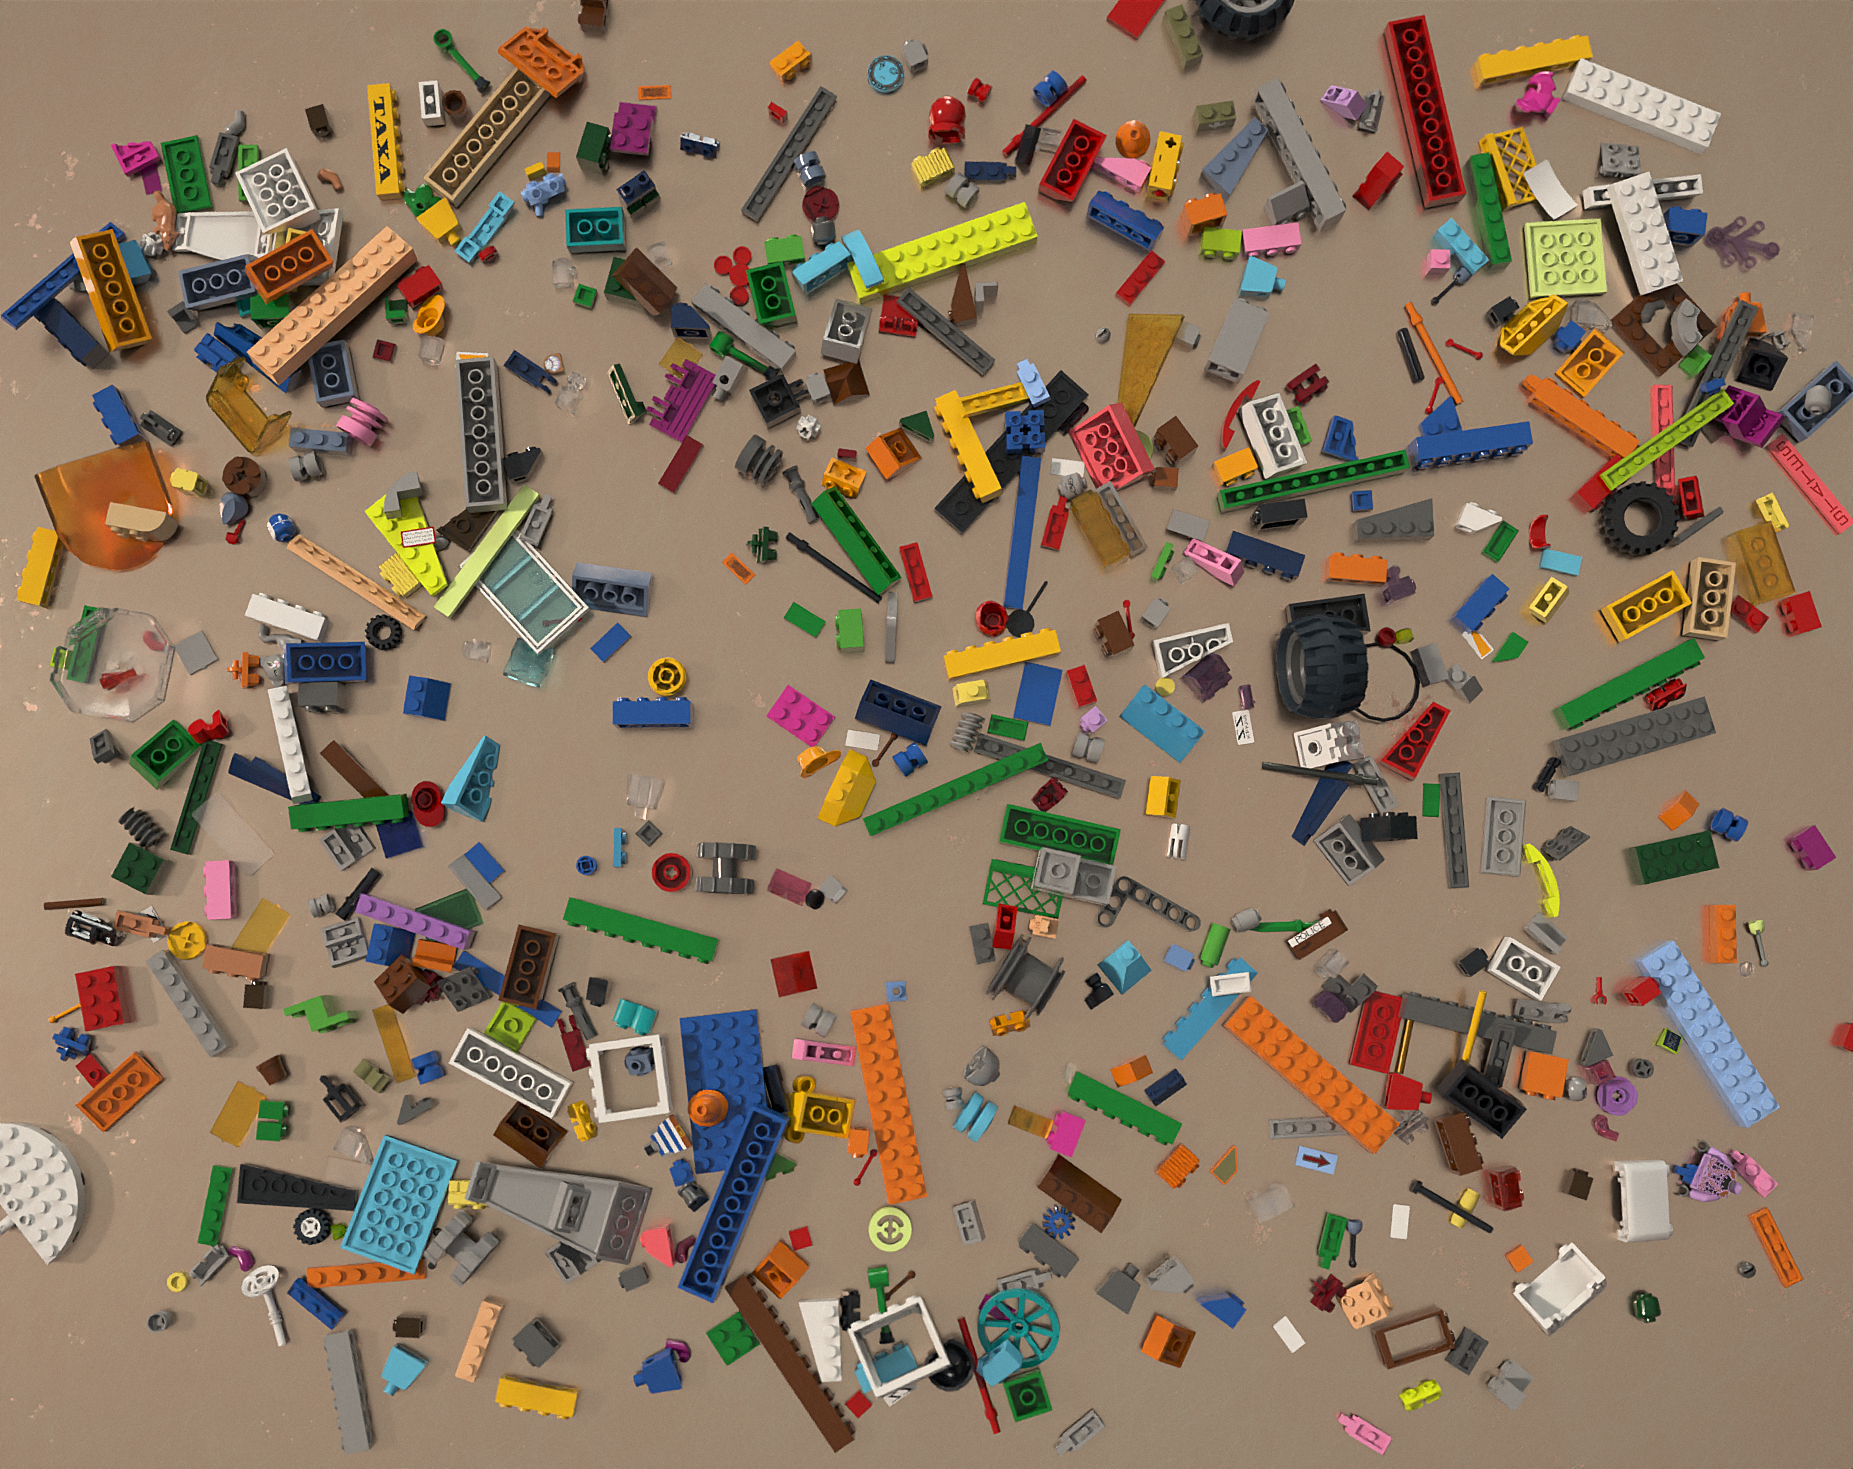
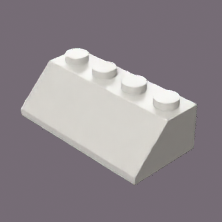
M1280 393L1250 401L1238 409L1265 479L1284 474L1307 463Z

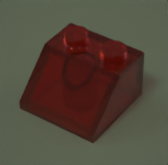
M809 951L770 959L779 997L818 989Z
M1515 1166L1489 1169L1495 1208L1509 1211L1522 1207L1524 1194L1522 1189L1519 1188V1181H1521L1519 1170Z

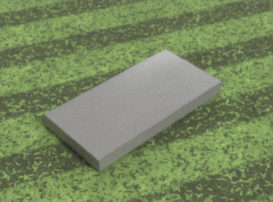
M1486 797L1480 873L1520 876L1526 800Z

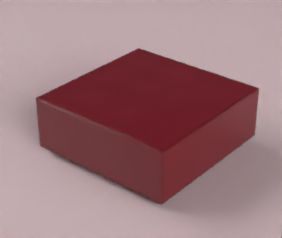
M377 339L372 358L392 363L397 345Z
M839 448L837 458L856 462L857 451Z

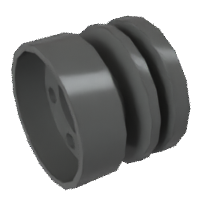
M755 434L741 451L735 463V469L745 475L753 469L751 478L756 480L759 477L758 483L763 486L778 469L783 451L780 449L775 451L774 445L764 450L767 443L766 440Z

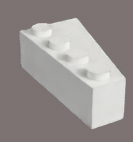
M1229 623L1152 640L1160 678H1164L1184 666L1232 643L1233 639Z

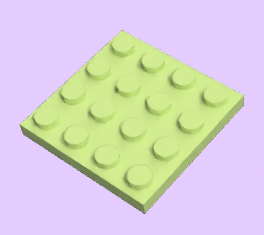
M1601 218L1524 224L1530 298H1544L1553 294L1561 297L1607 293Z

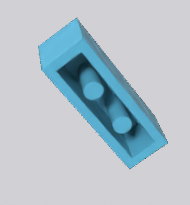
M1452 218L1433 235L1445 250H1450V256L1460 267H1464L1471 277L1489 261L1486 255Z
M898 1343L892 1347V1351L887 1353L882 1351L874 1356L875 1359L872 1362L882 1384L918 1368L908 1343ZM859 1362L856 1364L857 1368H855L854 1372L864 1393L872 1390L862 1363Z

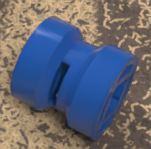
M582 856L577 860L576 868L578 872L588 876L597 871L598 864L594 858Z

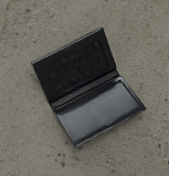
M777 1064L763 1067L768 1108L779 1113L789 1112L791 1106L788 1095L783 1089L780 1067Z

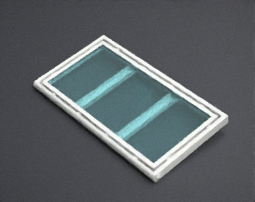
M516 529L475 586L536 654L540 655L586 614L590 608L531 544L519 540L521 533ZM471 555L458 566L460 570L469 560Z

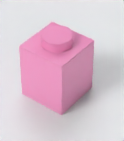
M1431 249L1427 255V274H1446L1450 269V250Z

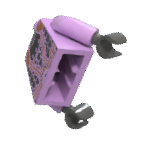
M1702 1140L1701 1143L1706 1145V1148L1701 1150L1697 1147L1698 1151L1704 1155L1690 1188L1686 1185H1681L1680 1187H1685L1687 1192L1684 1195L1680 1193L1678 1195L1681 1197L1690 1196V1198L1702 1202L1718 1201L1721 1197L1727 1198L1729 1192L1738 1195L1741 1192L1742 1185L1735 1182L1737 1172L1733 1170L1731 1161L1726 1154L1714 1147L1710 1148L1708 1143Z

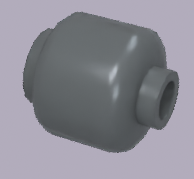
M827 216L816 217V221L811 223L812 240L817 242V244H829L836 238L835 223L832 220H828Z

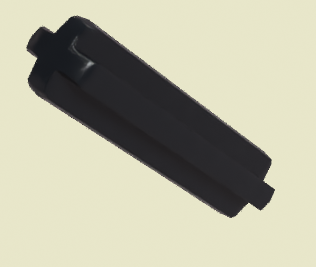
M1402 328L1397 331L1413 379L1415 382H1420L1425 379L1408 328Z

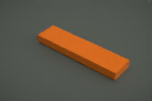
M1765 1207L1749 1215L1783 1286L1787 1288L1803 1280L1769 1208Z

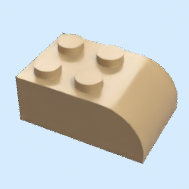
M110 502L105 525L111 529V532L117 533V536L120 538L129 539L130 536L136 537L138 541L147 542V540L163 541L170 538L175 533L178 522L166 512Z

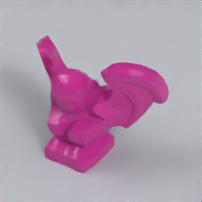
M1542 71L1532 76L1528 84L1537 85V90L1530 87L1524 94L1523 99L1519 98L1516 100V106L1527 113H1544L1545 118L1549 119L1561 100L1558 97L1554 98L1552 94L1556 90L1555 83L1551 78L1554 74Z

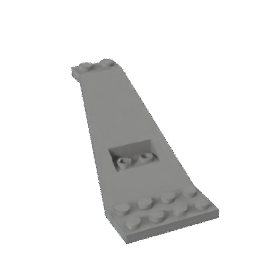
M476 1160L464 1199L486 1204L595 1259L628 1265L651 1189L617 1180L504 1166Z

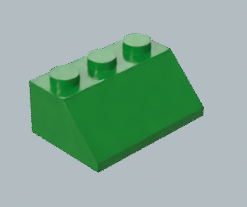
M783 261L747 269L746 273L759 325H783L797 321Z

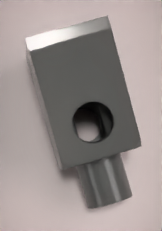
M1131 1263L1125 1272L1116 1268L1096 1289V1294L1128 1315L1141 1286L1134 1280L1140 1270Z

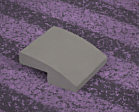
M354 823L347 824L345 828H334L319 839L340 871L348 868L376 849L361 826L354 827Z
M359 917L321 928L324 946L327 948L332 968L367 957L368 945Z
M558 1242L544 1252L565 1285L601 1261L580 1251L573 1262L556 1253L562 1242Z

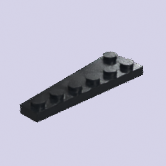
M240 1164L237 1203L354 1211L356 1208L357 1190L248 1164Z

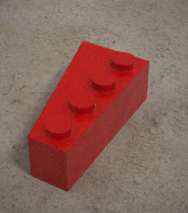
M1432 702L1381 759L1379 764L1414 781L1451 710Z

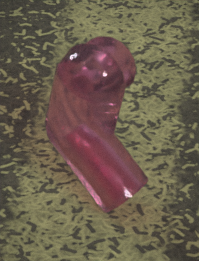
M1599 1115L1595 1121L1598 1134L1616 1142L1619 1133L1609 1129L1606 1116Z
M693 1235L679 1242L676 1246L675 1259L680 1264L687 1261L688 1249L695 1245L696 1239Z

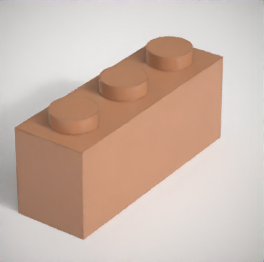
M209 944L206 945L202 968L208 969V972L213 974L225 972L229 977L238 978L239 975L246 976L247 980L258 981V979L265 977L269 954Z

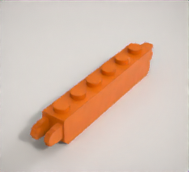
M1530 374L1523 380L1522 385L1532 393L1530 396L1532 403L1612 457L1618 454L1623 459L1640 447L1638 445L1640 441L1636 439V435L1629 431H1624L1617 422L1608 420L1602 412L1590 408L1586 401L1575 398L1571 391L1559 387L1555 380L1547 379L1546 377L1541 380L1533 374Z

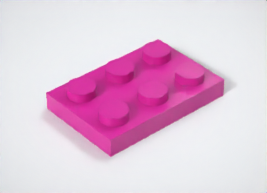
M787 685L766 715V717L810 747H815L835 719L834 715L789 685Z

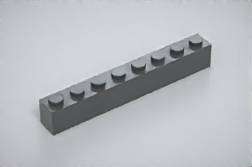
M1410 992L1409 995L1403 994L1398 1017L1457 1032L1469 1033L1475 1007L1466 1005L1464 1009L1458 1007L1459 1003L1447 1001V1004L1440 1003L1439 998L1429 996L1428 999L1421 998L1422 994ZM1484 1010V1013H1482L1476 1036L1492 1040L1497 1023L1516 1026L1517 1032L1513 1043L1514 1046L1548 1054L1553 1053L1557 1031L1551 1030V1026L1540 1024L1539 1027L1533 1026L1532 1021L1521 1019V1022L1514 1021V1017L1504 1014L1502 1018L1495 1016L1496 1012Z

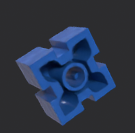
M1031 410L1025 416H1021V411L1005 412V432L1010 431V434L1006 435V454L1022 453V449L1029 448V453L1045 452V433H1040V430L1044 429V410ZM1027 429L1029 432L1027 435H1023V432L1020 431Z

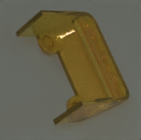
M243 356L220 366L206 395V402L246 451L255 453L284 430L292 412L287 411L281 415L272 414L268 417L246 392L248 378L240 371L246 360Z

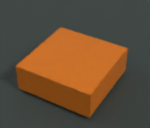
M1523 1245L1518 1246L1505 1255L1517 1273L1534 1262Z

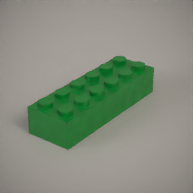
M1007 804L998 843L1038 852L1042 847L1080 855L1082 859L1113 865L1121 829Z

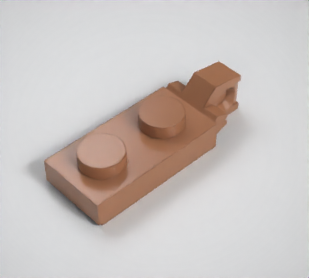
M117 910L113 928L118 931L147 938H156L157 934L168 935L170 929L169 927L159 925L160 921L155 918Z

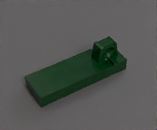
M620 363L615 364L608 370L607 374L626 420L630 424L647 411L643 401L636 402Z

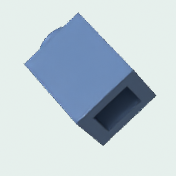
M1171 944L1163 960L1165 963L1183 972H1186L1187 969L1191 970L1195 962L1193 959L1194 954L1175 944Z

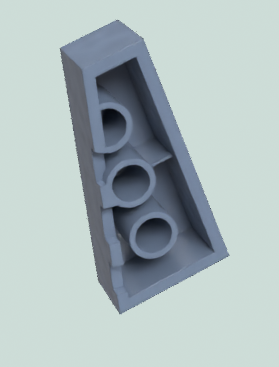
M1254 117L1202 169L1200 177L1218 194L1221 193L1226 201H1228L1259 149L1268 129Z

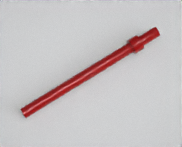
M1081 75L1068 90L1059 96L1030 125L1039 127L1087 79ZM1024 130L1020 134H1016L1011 139L1012 142L1002 150L1005 156H1008L1016 147L1019 148Z
M965 1317L959 1318L957 1320L965 1346L970 1349L974 1357V1374L986 1409L984 1411L986 1418L990 1421L993 1434L1000 1433L996 1408H993L984 1378L976 1371L978 1358Z

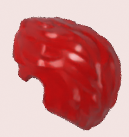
M991 600L979 605L976 610L975 620L980 630L985 634L997 636L1005 631L1009 616L1002 605Z

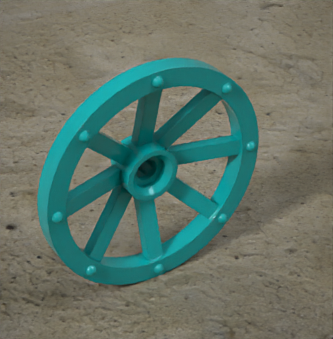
M1012 1288L995 1294L985 1303L978 1319L979 1340L987 1354L1012 1335L1015 1337L1014 1346L1018 1350L1020 1349L1021 1338L1024 1337L1036 1356L1022 1359V1367L1020 1369L1035 1367L1046 1361L1055 1351L1059 1341L1060 1322L1055 1309L1043 1296L1031 1290ZM1019 1298L1017 1316L1002 1302L1003 1300ZM1026 1299L1042 1307L1031 1315L1024 1316ZM996 1305L1011 1321L986 1320V1317L993 1306ZM1047 1313L1053 1330L1029 1323ZM985 1327H1004L1009 1329L994 1342L990 1343ZM1028 1331L1052 1337L1050 1344L1043 1352Z

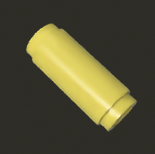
M1468 1188L1463 1194L1458 1207L1472 1214L1479 1201L1480 1194ZM1453 1213L1450 1223L1462 1229L1466 1225L1467 1220Z

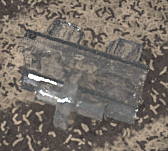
M1419 1109L1415 1112L1410 1110L1408 1113L1401 1110L1399 1112L1401 1118L1397 1120L1400 1125L1393 1134L1408 1145L1415 1139L1412 1135L1414 1130L1417 1129L1420 1133H1424L1429 1129L1427 1123L1429 1119Z

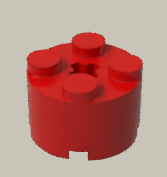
M667 853L659 857L653 864L652 878L660 889L672 893L679 892L687 888L691 882L692 867L683 856L676 853ZM672 868L677 871L673 878L668 875V871H671Z

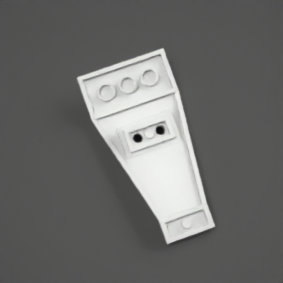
M339 208L318 210L322 218L321 220L297 229L306 232L313 229L334 261L331 269L302 284L304 286L322 285L335 273L344 213ZM253 211L177 213L175 232H179L180 236L175 238L172 250L176 252L191 251L218 260H225L245 254L260 258L285 244L288 230L264 235Z

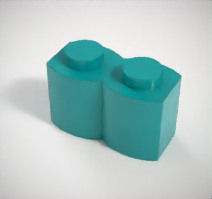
M621 998L612 1021L617 1022V1027L623 1029L631 1027L635 1029L634 1033L645 1036L646 1033H651L659 1011Z

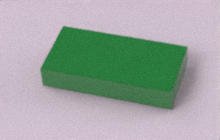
M1503 520L1482 553L1498 563L1519 530Z
M795 602L792 603L783 617L814 638H817L826 621Z
M991 714L987 733L1025 741L1029 722Z

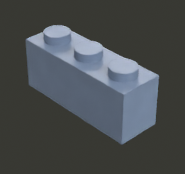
M291 428L289 447L299 452L315 451L320 454L351 456L353 437L343 432Z

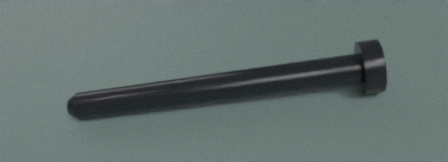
M1417 1182L1412 1191L1416 1195L1419 1192L1487 1233H1492L1494 1230L1491 1225L1422 1186L1423 1182Z

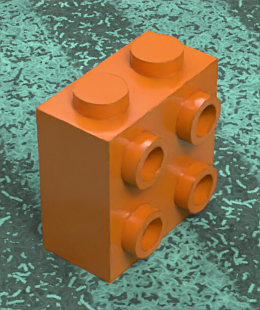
M1526 1051L1519 1089L1525 1090L1524 1094L1536 1096L1537 1093L1544 1094L1543 1098L1555 1100L1556 1097L1562 1098L1569 1059Z

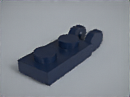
M515 350L504 364L505 368L534 387L537 386L547 394L551 390L546 385L540 383V380L544 377L552 384L558 382L554 377L546 373L543 368Z

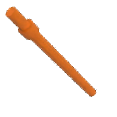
M1412 302L1407 303L1405 306L1411 316L1410 320L1419 331L1456 405L1464 402L1423 324L1424 320L1421 314L1417 313Z

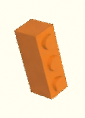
M1333 553V555L1327 558L1326 581L1383 585L1386 583L1388 560L1382 559V556L1363 558L1361 554H1352V557L1344 556V553Z
M1709 905L1710 963H1737L1736 905Z

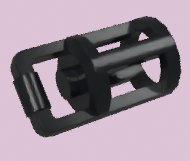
M79 910L72 912L65 927V934L67 936L78 938L92 945L101 942L115 946L118 941L116 929L105 925L104 919L93 917ZM80 924L91 927V931L80 928Z
M322 1075L320 1077V1082L326 1086V1091L328 1092L324 1096L323 1102L340 1123L349 1119L363 1107L345 1083L335 1086L330 1083L327 1076ZM343 1090L346 1091L355 1103L351 1108L341 1097V1094L344 1092ZM336 1099L345 1110V1113L340 1116L329 1101Z

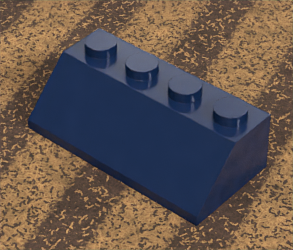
M870 679L859 703L855 719L911 739L917 743L927 745L942 706Z

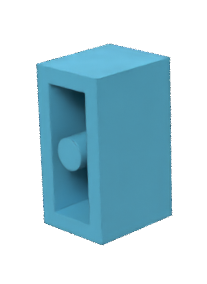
M1007 1339L978 1361L976 1371L993 1387L997 1383L1001 1384L1012 1372L1016 1373L1020 1370L1023 1355Z

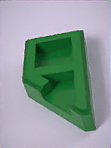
M1511 632L1492 661L1495 663L1517 659L1529 642L1515 632Z

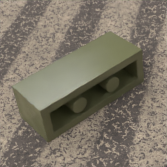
M1183 4L1165 10L1163 21L1183 69L1201 63L1203 52Z

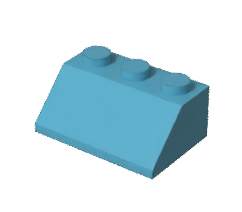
M839 241L835 244L834 242L830 243L820 254L815 253L810 256L809 261L806 263L797 264L793 271H791L792 277L803 294L806 295L845 270L847 263L851 262V254Z

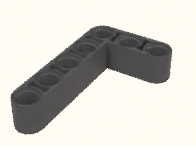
M1126 876L1118 878L1112 887L1111 897L1119 899L1118 907L1114 908L1110 904L1107 906L1102 905L1096 916V923L1100 927H1110L1128 898L1186 931H1196L1201 925V920L1196 914ZM1121 880H1126L1129 884L1126 891L1119 888L1118 884ZM1138 889H1142L1145 892L1146 896L1143 900L1136 898L1135 893ZM1154 899L1162 901V907L1158 910L1153 907ZM1172 908H1176L1179 911V917L1176 919L1170 917L1169 912ZM1104 913L1110 917V922L1106 925L1100 921V916ZM1190 917L1196 921L1194 928L1187 926L1186 922Z

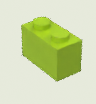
M1204 227L1200 254H1205L1204 256L1209 258L1223 256L1227 260L1238 258L1242 231Z

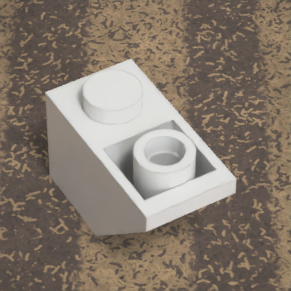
M1470 502V504L1466 503L1462 507L1455 527L1474 534L1498 524L1502 517L1498 516V513L1493 510H1483L1480 508V505Z

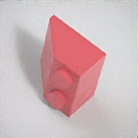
M670 1224L646 1228L642 1236H640L642 1248L645 1247L647 1253L669 1268L673 1267L677 1261Z

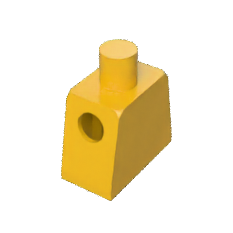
M445 197L416 218L419 224L440 244L448 240L452 246H456L461 242L457 232L462 227Z

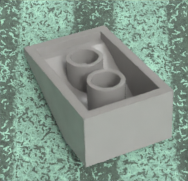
M835 299L823 337L821 355L857 364L872 308Z

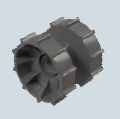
M717 842L697 843V858L713 859L712 877H696L695 892L753 894L754 879L738 878V860H755L756 845Z

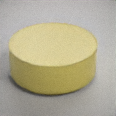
M1164 677L1156 682L1155 689L1160 696L1166 697L1173 693L1175 684L1171 678Z
M175 1272L168 1278V1287L173 1292H181L187 1288L189 1278L184 1272Z

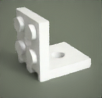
M1357 720L1330 723L1293 733L1301 767L1316 768L1336 762L1365 758ZM1314 743L1317 744V747H1318L1317 752H1314V751H1313V744H1314Z

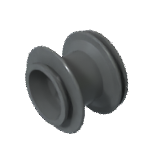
M1021 934L985 994L992 993L991 1000L993 1001L998 994L1005 991L1030 1006L1024 1016V1021H1026L1034 1010L1036 1011L1035 1015H1040L1063 978L1065 971H1058L1064 957H1061L1054 968L1028 953V944L1031 941V937H1028L1025 941L1023 939L1024 935Z

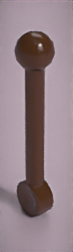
M891 733V738L883 750L872 761L874 767L879 766V761L893 740L898 738L897 734Z
M910 1271L904 1280L889 1293H885V1300L889 1301L892 1294L909 1279L915 1278V1272Z

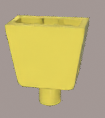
M986 680L961 683L952 688L955 707L991 701L989 685Z

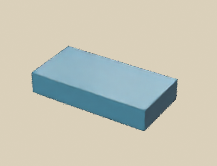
M1545 548L1540 568L1578 576L1582 557Z

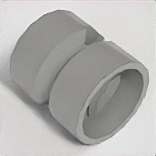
M958 172L948 183L944 192L951 198H957V202L964 208H967L978 195L980 188L972 182L968 183V179Z
M315 451L305 453L303 457L298 455L288 458L289 468L296 482L307 479L308 475L315 477L323 474L319 457Z
M1079 731L1072 755L1079 758L1086 756L1087 760L1098 763L1105 739L1098 737L1090 739L1088 734Z
M812 1003L801 1025L809 1030L815 1029L816 1034L825 1038L836 1015L829 1011L823 1012L822 1007Z

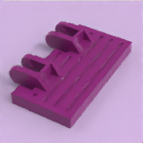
M685 359L682 367L674 363L670 366L674 371L684 375L682 381L671 374L666 373L665 375L667 380L680 387L677 388L671 385L664 397L665 401L656 396L652 398L654 403L666 408L664 413L649 406L646 411L661 419L659 421L652 418L649 423L651 427L681 443L689 434L713 391L715 384L712 382L716 376Z

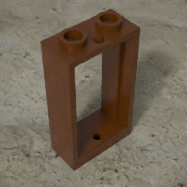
M1438 1307L1372 1328L1384 1367L1389 1370L1454 1349L1453 1342H1456L1453 1331H1449L1447 1323L1450 1321L1446 1311L1443 1312ZM1434 1316L1437 1317L1445 1342L1392 1358L1384 1332Z

